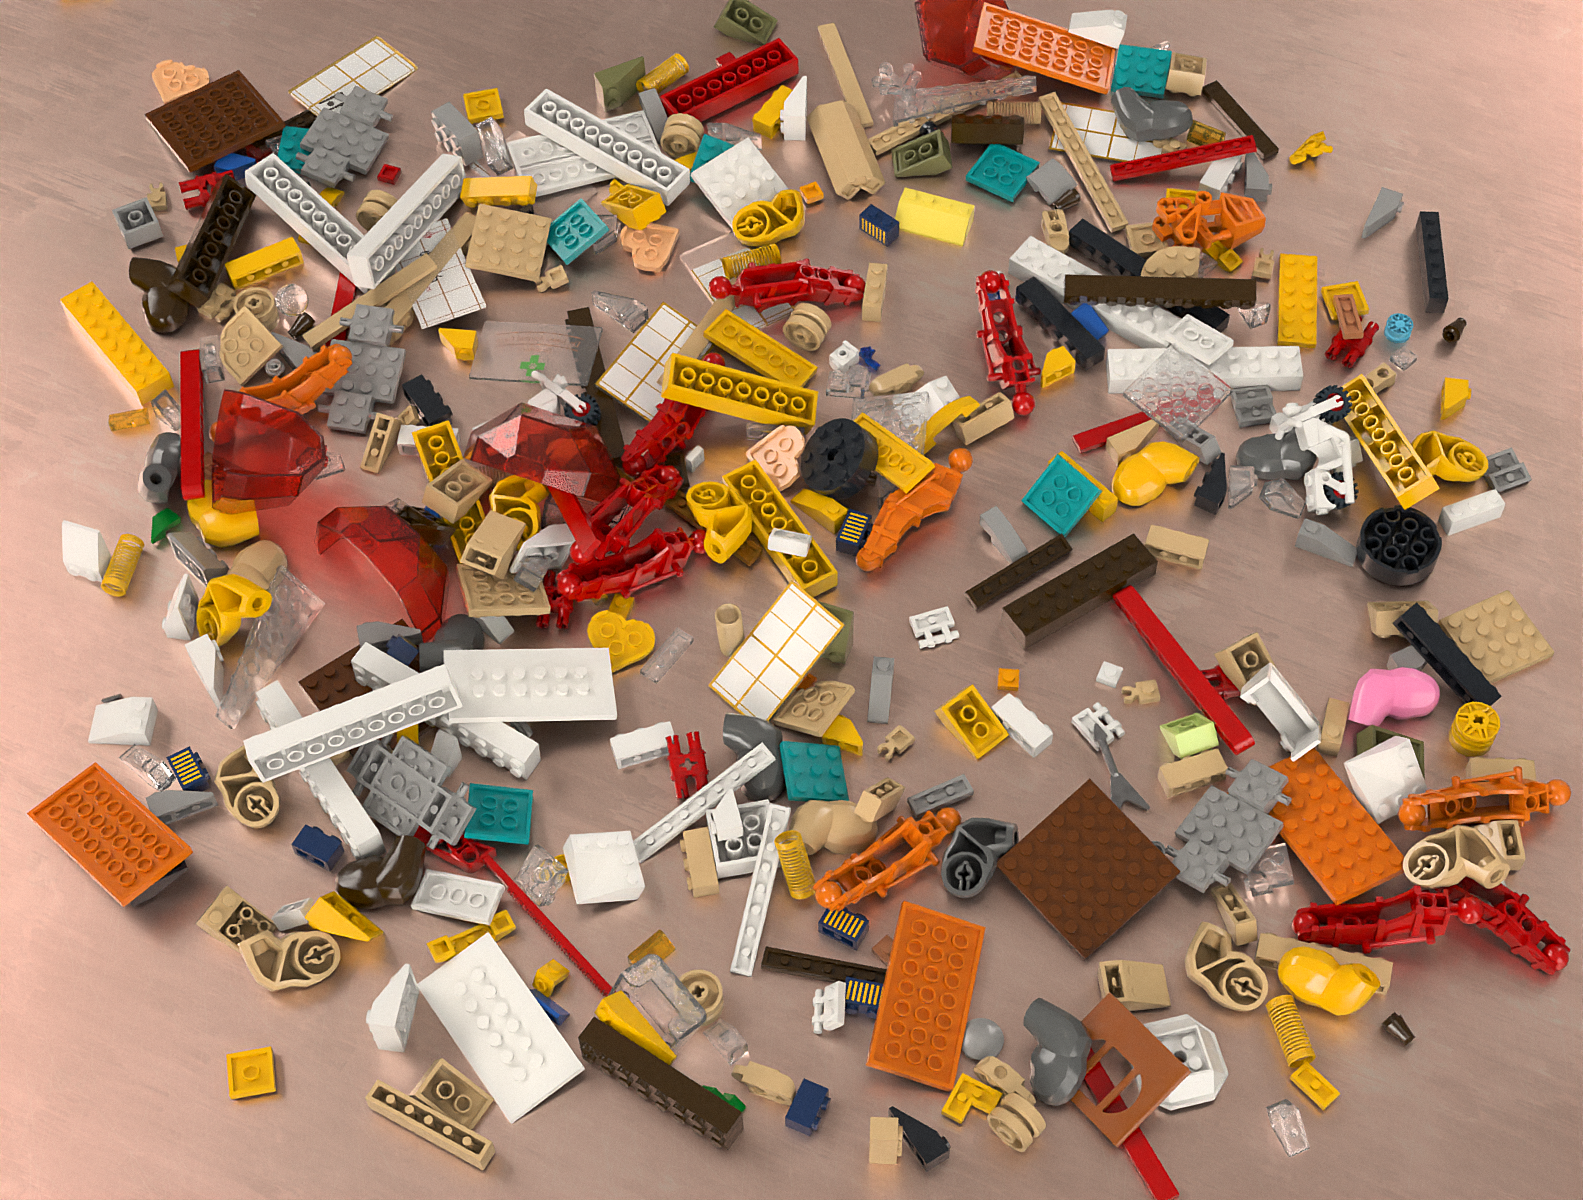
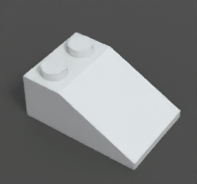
M1119 10L1072 13L1068 32L1118 49L1125 32L1127 15Z
M807 76L801 78L785 100L784 110H780V121H784L781 122V133H784V140L806 141Z
M943 376L928 382L896 405L894 410L909 435L914 437L938 410L960 397L947 376Z
M63 520V562L67 571L74 576L80 575L91 581L97 580L102 582L112 557L101 532Z
M567 524L549 525L525 541L509 571L517 573L562 568L570 554V546L576 541Z
M184 574L174 592L172 601L170 600L168 603V613L162 621V629H164L167 638L192 639L197 623L196 616L199 598L189 574Z
M205 634L185 644V648L195 670L219 711L222 709L224 668L221 662L224 659L215 639L210 640L209 636Z
M129 697L96 705L88 742L92 744L150 746L158 712L153 698Z

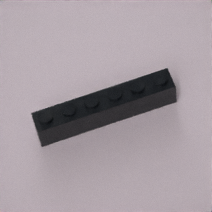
M1420 211L1416 232L1425 312L1444 313L1449 298L1439 212Z
M1035 277L1016 287V302L1022 305L1028 314L1039 322L1041 328L1045 329L1054 341H1057L1066 348L1079 366L1081 365L1085 370H1088L1104 360L1105 347Z
M1417 602L1392 623L1464 704L1482 702L1491 706L1502 697L1496 687L1489 683L1483 673L1471 663L1468 656L1461 652L1455 645V642L1442 631L1440 625L1434 622L1426 610Z

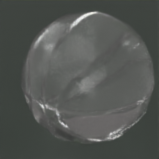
M286 284L276 293L275 302L282 314L294 317L299 316V314L306 310L309 299L306 291L301 286Z

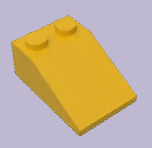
M630 184L625 185L601 201V205L625 225L636 230L645 229L648 224L660 219L661 215L667 212L660 193Z
M973 684L962 689L934 711L950 733L976 759H979L1009 735Z
M335 891L319 897L305 916L309 921V925L316 930L368 942L384 932Z

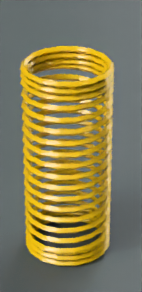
M675 53L637 81L636 85L639 93L645 91L642 83L646 90L653 89L654 87L658 90V94L661 93V91L689 72L687 61L683 56Z
M772 243L765 247L762 246V248L759 247V249L756 248L741 252L740 254L737 253V255L734 254V256L723 257L722 266L726 278L731 280L733 277H739L743 266L744 269H747L748 264L751 262L755 263V260L757 266H759L758 259L760 265H762V261L763 265H766V263L768 265L769 262L770 264L772 262L782 264L777 245Z
M122 534L100 585L106 593L113 596H123L126 594L145 545L141 538L132 534ZM123 540L135 542V543L138 544L140 547H138V546L135 545L134 543L124 542ZM105 583H106L108 586H110L111 588H114V589H116V590H123V591H115V590H112V589H110L109 587H107V586L105 585Z
M796 830L785 831L775 838L774 843L791 897L805 899L815 893L812 888L815 885V879L801 833ZM791 838H797V840H788V841L783 842L782 844H779L780 842H782V841H784V840L791 839ZM809 885H811L809 888H807V889H805V890H802V891H794V890H800V889L806 888V887H808Z
M1281 995L1269 1000L1266 1004L1267 1011L1273 1022L1276 1035L1280 1040L1279 1042L1284 1051L1288 1066L1298 1068L1306 1061L1308 1063L1313 1062L1316 1056L1313 1048H1311L1312 1045L1307 1037L1308 1034L1304 1030L1305 1027L1303 1026L1302 1019H1300L1301 1016L1297 1011L1293 996ZM1308 1056V1057L1305 1058V1059L1295 1061V1060H1297V1059H1300V1058H1303V1057Z

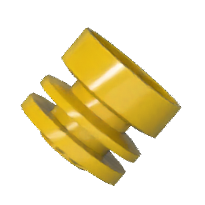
M1470 702L1460 707L1449 731V741L1452 747L1466 757L1485 755L1490 751L1500 729V718L1497 712L1491 706L1482 702Z

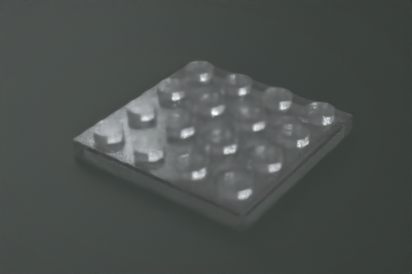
M1173 343L1123 392V397L1183 443L1233 392V388Z
M928 391L853 398L851 420H854L863 412L924 455L929 404Z

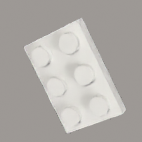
M1189 314L1166 331L1163 338L1209 366L1229 350L1234 342L1231 338Z

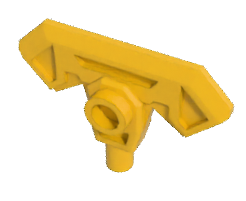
M1324 131L1311 135L1289 157L1291 164L1305 161L1307 154H1310L1311 157H1316L1323 153H1332L1333 147L1327 146L1326 143L1322 142L1326 140Z

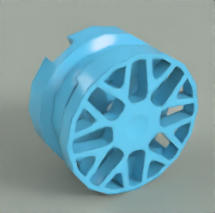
M1393 314L1386 322L1384 335L1393 343H1404L1411 336L1413 321L1405 314Z

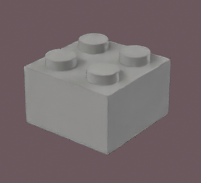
M147 197L112 210L128 249L163 237L159 222Z

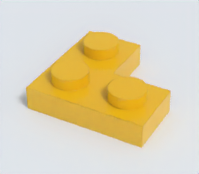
M962 1073L941 1114L962 1124L971 1106L990 1114L998 1106L1003 1093Z

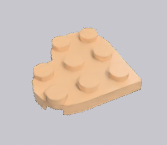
M172 59L158 63L156 65L157 68L151 73L153 82L164 105L210 83L208 71L204 67L201 69L195 68L194 65L185 66L182 62H173Z
M650 223L645 229L636 230L626 225L620 235L622 248L632 253L635 268L658 273L670 258L679 236V229Z
M782 425L773 430L745 452L750 461L757 460L780 492L790 487L801 475L797 459L802 455L806 447L803 433L795 426L785 427Z

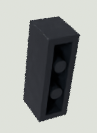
M421 374L402 384L404 396L412 406L416 407L419 417L426 426H433L448 420L450 425L452 424L451 416L453 413L450 407L443 404L439 392L435 393L429 379L426 380Z

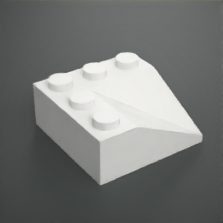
M1394 736L1344 762L1356 799L1377 824L1398 814L1399 808L1403 803L1402 799L1408 798L1409 794H1421L1428 790L1410 739Z
M769 799L737 805L743 825V836L719 842L717 835H712L710 822L713 821L712 813L715 809L706 810L707 826L718 879L754 872L770 806ZM779 858V863H778V867H777V868H780V867H781L780 858Z
M631 831L569 835L563 846V851L577 904L638 900L645 888Z
M405 964L390 979V983L373 1002L372 1009L367 1012L366 1023L370 1027V1032L373 1034V1040L376 1042L378 1049L405 1053L419 995V988L410 964Z

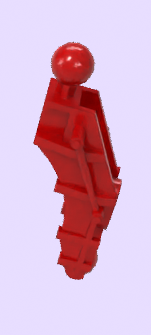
M805 258L796 262L772 263L755 266V263L751 262L748 264L747 269L742 270L734 285H731L728 278L716 276L709 282L708 290L711 296L718 300L734 295L735 307L740 305L752 306L756 308V312L762 313L763 310L780 304L789 303L790 306H795L798 301L823 302L825 306H829L830 303H843V305L849 306L851 302L860 301L863 298L866 283L860 277V274L853 273V270L838 269L834 266H830L828 269L811 266L810 260Z
M988 270L983 272L981 276H976L975 288L979 301L978 310L981 313L984 329L977 331L976 336L977 338H982L989 369L987 380L989 382L999 380L1002 390L1014 387L1016 394L1011 400L1012 409L1018 415L1026 416L1035 408V399L1027 392L1026 387L1035 382V377L1030 378V376L1040 375L1041 369L1040 367L1036 368L1033 355L1029 352L1022 338L1023 328L1021 325H1017L1013 310L1015 302L1014 298H1011L1008 289L1010 285L1009 280L1005 279L1003 273ZM999 291L1001 299L989 301L987 293L993 294ZM994 315H997V316L1000 317V319H1001V322H1000V323H999V322H996V321L994 320V318H993ZM999 333L1003 335L1004 341L999 340ZM1007 342L1009 343L1013 358L1008 356L1002 347ZM1013 362L1016 363L1018 370L1013 367Z
M709 353L702 360L725 367V360L718 353ZM665 398L662 404L659 403L655 406L658 412L642 430L638 429L635 432L636 436L630 445L626 444L623 447L625 451L621 457L623 471L628 476L637 479L641 477L643 471H648L654 465H659L661 462L666 461L665 455L677 445L681 450L687 447L685 440L693 437L692 435L700 419L704 417L705 411L709 410Z
M656 464L652 469L643 471L641 477L632 482L624 477L621 478L619 481L620 486L588 514L586 513L601 540V544L587 557L582 553L577 542L574 541L570 546V556L573 561L578 564H587L594 557L602 561L607 552L612 551L617 554L623 546L628 547L630 545L629 539L642 526L646 517L656 509L661 510L669 498H675L677 491L684 481L679 471L670 465L659 466ZM627 504L633 507L614 528L608 526Z
M678 527L676 531L664 533L661 528H655L652 534L632 547L623 546L621 552L604 557L602 561L594 557L587 564L576 565L575 563H570L568 569L561 571L557 575L558 591L564 597L569 598V600L576 599L577 602H581L584 599H601L603 594L618 592L621 593L624 599H627L634 591L642 587L657 583L674 575L682 577L684 575L682 568L685 567L691 552L693 551L698 554L706 553L704 539L707 530H695L688 538L682 527Z
M1464 877L1458 884L1434 889L1437 893H1442L1443 889H1448L1449 903H1458L1460 899L1468 896L1477 898L1474 895L1490 902L1492 906L1478 899L1484 907V915L1476 925L1480 929L1488 928L1511 947L1510 951L1514 955L1519 954L1531 962L1530 966L1534 970L1540 968L1548 974H1554L1556 971H1560L1567 966L1571 949L1564 944L1566 940L1562 936L1559 937L1549 927L1550 924L1547 921H1541L1525 906L1530 899L1528 895L1522 894L1520 896L1502 883L1491 889L1485 888L1469 877ZM1540 941L1545 944L1542 951L1536 947Z
M1414 885L1412 889L1392 898L1383 900V897L1376 896L1375 902L1339 904L1337 906L1332 903L1317 906V903L1310 902L1309 907L1296 911V916L1293 918L1291 926L1293 933L1297 935L1299 941L1332 945V947H1339V943L1362 945L1363 953L1369 954L1372 950L1400 944L1426 941L1427 944L1433 945L1436 943L1435 936L1444 935L1450 915L1457 916L1465 924H1476L1484 915V907L1477 898L1471 896L1463 897L1458 903H1449L1448 889H1443L1442 893H1430L1429 890L1421 891V886ZM1319 923H1325L1327 926L1320 927Z

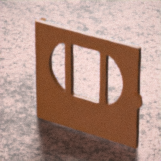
M1109 992L1081 1021L1084 1023L1092 1041H1106L1087 1062L1086 1074L1113 1047L1134 1068L1097 1106L1080 1089L1070 1100L1118 1148L1191 1071ZM1140 1075L1141 1091L1134 1104L1119 1113H1105L1104 1110Z

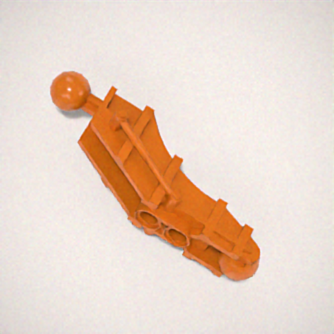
M333 344L329 347L323 345L320 348V352L309 358L307 356L303 358V363L282 378L275 376L272 379L273 382L265 385L242 387L239 390L241 395L230 406L225 405L223 407L229 418L226 421H217L209 428L210 439L218 445L227 444L233 438V428L235 426H238L251 436L257 433L264 435L267 429L279 426L282 422L307 413L310 409H314L316 407L314 401L325 389L329 388L331 390L334 384L349 372L347 369L352 365L351 351L340 344Z
M957 448L949 454L948 463L950 469L935 463V468L910 491L905 493L899 488L895 492L890 493L880 509L864 547L856 554V564L861 570L870 572L877 567L881 568L884 563L883 560L892 552H896L898 547L896 545L911 526L919 527L921 519L949 510L961 485L963 477L961 473L970 469L973 463L972 455L967 449Z
M1515 766L1513 771L1460 780L1458 776L1451 777L1452 786L1438 790L1429 789L1421 794H1409L1408 798L1402 799L1403 803L1399 808L1398 816L1404 824V829L1411 831L1430 832L1432 828L1450 829L1453 825L1486 824L1500 820H1518L1519 828L1525 826L1524 821L1530 820L1531 812L1537 811L1548 814L1549 803L1553 806H1562L1567 803L1571 796V789L1561 779H1553L1548 783L1523 779L1522 767ZM1509 794V805L1476 807L1477 800L1475 796ZM1423 805H1427V812H1428V817H1427V818H1425V816H1426V811H1425V807H1424Z
M947 807L941 809L935 817L928 810L922 819L917 822L912 816L907 819L904 816H899L896 820L897 824L861 854L853 853L839 868L834 871L828 870L822 879L815 883L813 889L817 903L824 908H828L831 912L834 910L839 912L850 903L855 904L862 897L875 891L881 898H884L888 895L887 889L931 864L937 866L940 860L933 852L945 836L953 834L956 826L962 823L960 813L954 808ZM907 841L913 850L899 861L893 862L886 869L885 864L879 859Z

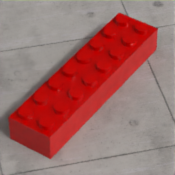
M777 38L661 95L660 100L667 117L682 113L693 116L702 122L799 74L798 58L780 38Z

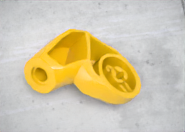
M794 189L782 190L773 197L771 202L760 200L740 209L732 222L733 232L737 240L744 245L765 247L766 245L768 246L782 239L797 235L805 221L801 193Z
M1433 430L1419 434L1411 443V446L1432 476L1437 475L1448 481L1472 482L1480 479L1488 469V460L1485 454L1478 447L1460 437L1448 436Z
M1165 441L1152 442L1138 453L1127 457L1120 463L1111 482L1112 493L1118 497L1119 501L1127 505L1141 506L1156 499L1163 492L1167 484L1185 482L1195 470L1200 457L1176 444Z

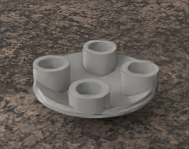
M976 1018L968 1021L962 1043V1050L965 1056L976 1060H982L987 1056L997 1057L1004 1044L1001 1028L995 1022L986 1018Z

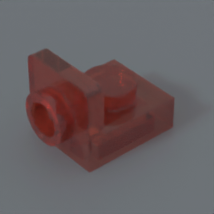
M252 144L245 147L247 156L256 159L257 163L273 153L271 148L262 152Z

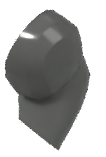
M1123 87L1117 90L1111 98V104L1121 129L1128 139L1137 142L1172 138L1184 133L1193 124L1191 110L1186 104L1179 101L1156 100L1148 103L1131 87Z
M456 614L446 619L437 630L432 642L419 643L420 673L443 665L444 650H483L484 635L480 624L473 617H469L466 614Z

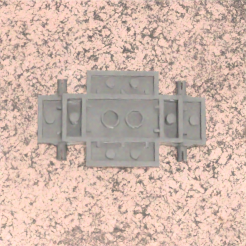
M356 85L347 96L339 92L335 95V99L344 102L340 109V114L323 107L300 143V148L312 153L307 156L298 152L296 155V159L305 162L301 169L302 175L333 188L343 178L351 182L354 181L355 175L347 172L349 168L366 175L389 139L388 133L375 128L381 118L389 122L393 119L392 114L384 112L388 99Z
M357 304L352 319L340 318V325L350 326L349 341L332 339L330 346L340 344L347 347L352 353V365L347 369L349 372L345 376L343 375L331 390L326 388L322 393L334 396L330 406L318 405V412L329 413L328 429L365 434L368 423L371 419L375 420L376 414L379 413L373 412L375 402L394 404L406 356L405 349L389 347L392 332L403 334L404 326L393 325L394 309Z
M394 733L384 736L381 741L376 739L361 745L346 771L352 774L357 781L352 791L354 795L360 796L364 787L371 790L362 806L366 813L398 836L408 835L413 837L419 825L432 834L426 845L430 849L434 850L440 839L456 846L477 809L464 798L470 786L461 782L456 793L446 787H442L452 767L407 736H401L394 751L388 745Z
M1251 759L1240 772L1229 766L1225 774L1235 779L1228 789L1229 794L1211 785L1175 831L1176 837L1187 842L1185 846L1180 850L1170 845L1165 848V854L1174 857L1172 863L1181 871L1176 878L1204 893L1209 885L1215 881L1228 886L1231 878L1223 875L1229 865L1248 875L1284 827L1283 822L1268 814L1278 801L1286 806L1291 803L1292 798L1282 794L1283 788L1288 783L1287 776L1254 759Z

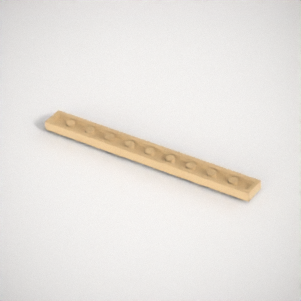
M1012 67L869 138L868 141L873 153L877 156L919 135L921 126L927 121H933L936 125H939L951 119L952 115L961 114L1023 83V77Z
M1053 92L1039 97L1038 102H1041L1042 110L1110 232L1113 233L1125 229L1128 225L1127 219L1056 93Z

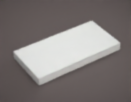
M426 869L412 901L411 908L417 911L490 926L504 893L505 886L500 883Z

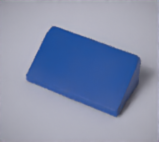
M1083 303L1071 312L1097 340L1109 332L1091 305Z
M529 989L555 1024L559 1026L569 1017L570 1013L549 997H546L537 989Z

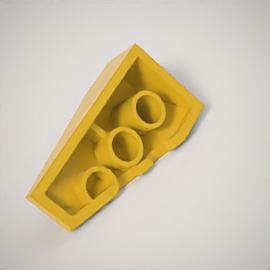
M622 990L601 1000L594 1012L599 1020L668 1065H672L677 1056Z

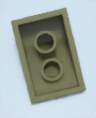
M728 0L714 28L729 37L763 46L766 44L778 20L748 0Z
M643 56L594 73L597 99L605 112L621 107L638 91L636 83L646 75Z
M940 129L891 149L894 175L896 177L937 175L953 168L949 142Z
M817 601L844 624V627L820 657L827 658L835 663L845 664L853 646L854 612Z
M1371 725L1357 733V756L1394 736L1410 739L1425 780L1424 741L1375 725Z

